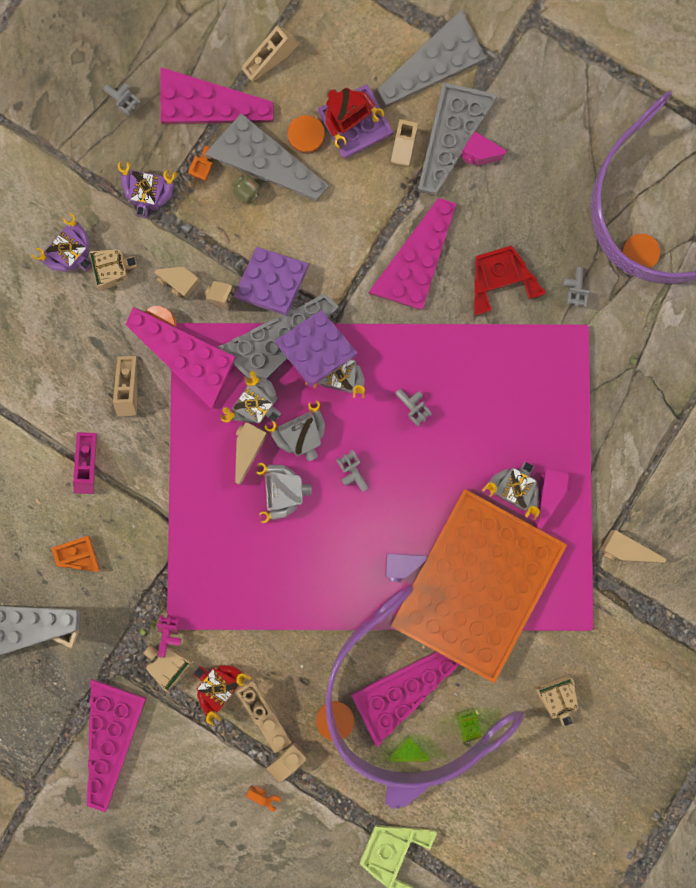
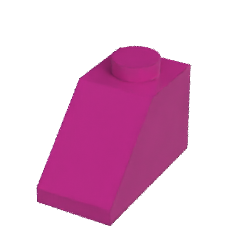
M474 131L465 145L461 157H463L466 163L478 166L502 160L507 150Z

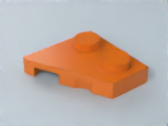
M90 536L51 548L57 567L93 572L101 571Z

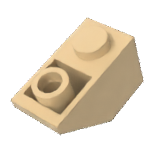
M399 119L391 163L409 167L418 123Z
M184 266L157 269L154 272L158 277L156 280L164 287L166 285L172 288L171 292L178 298L184 297L186 300L201 283L199 278Z

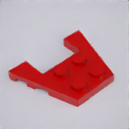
M512 245L475 256L474 316L492 310L486 292L523 282L528 300L546 294L543 287L541 288L538 284L537 279L527 269L526 264Z

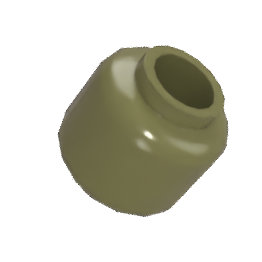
M241 175L232 184L234 187L232 190L233 194L242 203H247L248 201L253 203L259 197L257 192L260 186L249 175Z

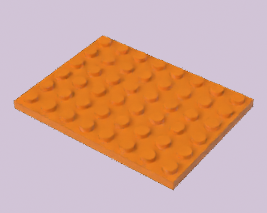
M463 489L412 584V593L402 603L390 626L495 683L567 544L474 493Z

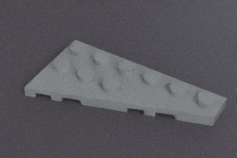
M462 10L378 88L377 92L385 108L486 60Z
M443 82L418 187L419 192L432 195L438 193L460 158L465 145L474 131L476 132L496 100L497 94Z
M242 114L236 118L205 153V157L209 159L213 158L224 165L238 168L239 171L266 182L268 180L281 188L285 187L295 191L296 194L317 201L328 188V185Z
M323 294L305 303V305L289 311L287 316L282 315L240 337L232 339V341L224 345L218 346V348L236 356L234 365L248 378H251L249 372L255 371L256 376L268 379L287 360V357L275 344L276 339L321 310L330 318L339 309V306L326 294Z
M0 606V655L79 631L81 610Z

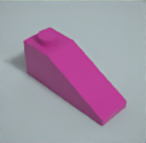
M77 432L73 475L74 494H94L96 433Z
M550 470L542 471L538 506L539 515L535 521L536 528L544 526L567 493V490L570 489L571 478H569V473Z

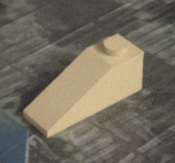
M277 25L241 69L251 81H255L284 61L299 43L289 31Z
M120 356L117 357L113 405L117 416H136L138 403L137 357Z
M247 422L244 426L241 424L236 433L238 438L235 483L239 485L242 484L268 435Z
M616 530L610 531L600 551L605 553L603 556L611 561L616 559L665 563L667 560Z

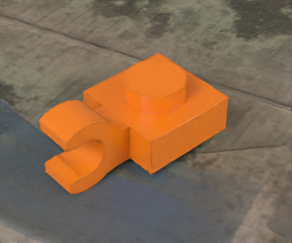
M206 145L201 157H194L188 171L189 175L205 182L213 167V163L210 162L211 159L205 157V153L210 148Z
M251 785L245 797L275 812L277 808L271 802L273 800L281 802L282 798L278 795L268 796L262 787L257 785L253 787Z

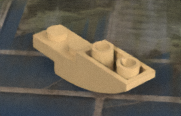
M253 680L235 690L274 753L292 743L276 712Z

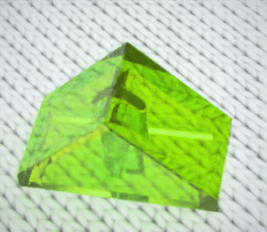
M473 708L454 713L463 743L482 737L477 713Z
M408 734L389 753L390 762H429V756Z

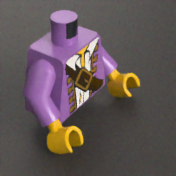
M120 161L118 169L122 172V188L126 198L133 206H137L136 216L147 218L149 209L159 210L160 206H163L172 197L173 180L177 178V172L173 173L172 178L169 176V169L164 172L163 176L133 170L129 173L128 170L131 167V163L127 161V168H123L122 161Z
M68 212L72 216L70 221H66L62 217L63 221L68 225L44 252L40 248H35L40 252L39 257H35L33 254H31V257L41 260L43 264L55 271L67 272L71 270L74 272L78 267H81L87 272L92 267V262L87 258L90 255L89 252H91L88 249L90 246L88 235L84 228L77 221L75 222L74 215Z

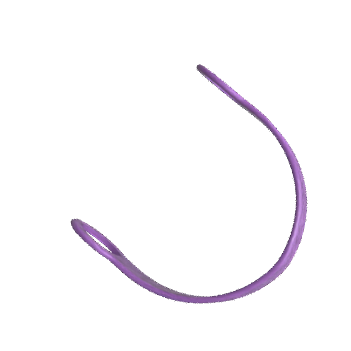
M668 91L661 96L616 142L599 169L591 196L593 228L597 240L609 260L632 276L650 282L666 284L696 280V271L687 273L657 271L642 266L624 255L618 249L607 230L602 212L601 193L604 176L614 154L665 105L672 96V91Z
M411 585L403 588L391 597L347 639L333 663L326 694L328 727L341 757L349 766L363 776L375 782L397 788L430 787L455 778L472 767L487 753L495 750L508 740L523 720V713L521 711L509 713L497 721L463 755L444 766L424 772L401 773L385 770L366 762L350 750L339 733L333 714L332 688L336 674L342 661L355 643L408 598L413 591V586ZM514 720L511 726L498 739L486 745L497 730Z

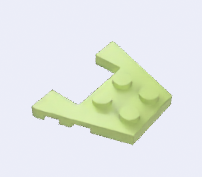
M375 825L360 859V865L387 888H414L396 879V876L410 843L414 842L427 849H431L437 831L432 829Z

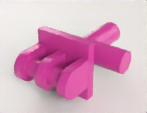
M160 615L157 628L158 632L163 633L158 657L165 658L168 644L181 645V638L170 637V634L178 635L180 618L172 619V616L166 618L164 615Z

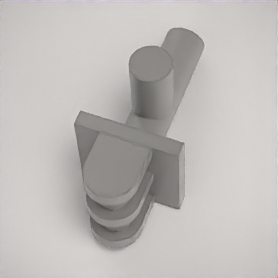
M124 83L118 91L106 85L104 91L117 100L116 105L122 114L129 117L131 115L130 112L136 109L135 106L137 104L140 105L141 101L129 91L131 87L127 83Z
M576 268L575 280L566 278L563 280V286L570 287L566 295V305L571 303L574 306L582 305L584 308L587 305L589 290L582 289L584 268Z
M402 389L395 393L411 410L408 417L417 427L420 426L419 423L426 421L427 416L433 415L423 402L418 406L415 405L424 397L420 391L416 392L411 398Z
M351 450V453L348 455L344 454L343 458L336 459L344 473L348 470L351 473L341 480L345 486L356 481L363 492L368 489V486L356 468L361 462L354 451Z

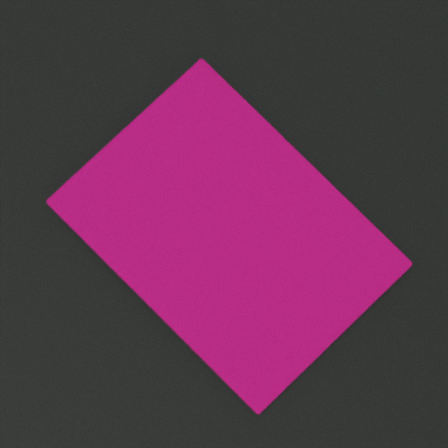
M176 323V327L218 347L265 323ZM334 324L357 352V356L352 360H355L356 365L361 367L365 379L364 398H362L360 393H357L355 398H353L351 393L319 386L318 383L316 388L310 387L309 384L306 385L305 379L287 359L267 379L271 381L278 397L273 407L281 412L275 423L277 426H280L310 412L308 408L309 402L312 408H316V400L319 401V411H321L325 422L324 437L320 440L321 445L314 448L318 457L312 461H307L304 454L296 456L295 453H288L279 448L271 436L272 433L265 429V425L269 430L274 427V424L271 422L272 420L267 416L260 423L247 422L268 435L241 485L235 483L238 438L236 433L240 425L244 426L246 422L234 421L232 419L229 422H223L220 415H227L222 411L224 407L229 408L231 412L234 411L232 410L233 406L248 386L245 382V375L233 364L214 408L211 409L171 370L167 618L169 616H172V619L180 618L178 630H357L391 597L409 585L412 586L423 566L421 564L406 579L401 578V582L389 581V577H385L387 553L428 556L463 489L474 493L535 527L536 520H534L533 514L530 513L528 517H525L527 510L523 511L494 494L489 497L491 492L488 489L484 492L482 491L494 474L503 469L515 468L520 470L523 462L534 466L530 477L537 481L536 485L539 487V493L542 471L544 470L569 473L571 486L544 526L538 528L567 544L522 631H591L593 629L588 325ZM399 389H402L409 398L418 391L424 396L415 405L418 406L423 402L433 415L427 416L425 422L419 423V427L410 421L408 414L411 410L395 394ZM351 450L354 451L361 462L356 468L368 486V489L363 492L356 481L345 486L341 480L351 473L349 470L344 473L336 459L343 458V455H348L351 453ZM257 464L286 466L294 471L295 475L301 477V484L311 485V495L302 496V504H298L297 509L289 516L276 520L271 518L270 521L262 523L261 521L267 520L266 514L259 515L260 512L267 511L265 475L262 476L256 473L262 472L264 467L257 466ZM400 606L370 630H397L390 625Z

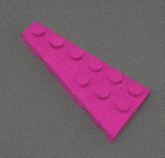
M161 67L162 124L233 123L240 114L244 115L252 123H273L272 101Z
M441 198L436 200L368 294L422 311L456 203Z
M133 307L125 325L213 409L236 356Z
M434 651L351 693L376 748L460 664Z
M90 679L87 806L106 812L147 698L95 679Z

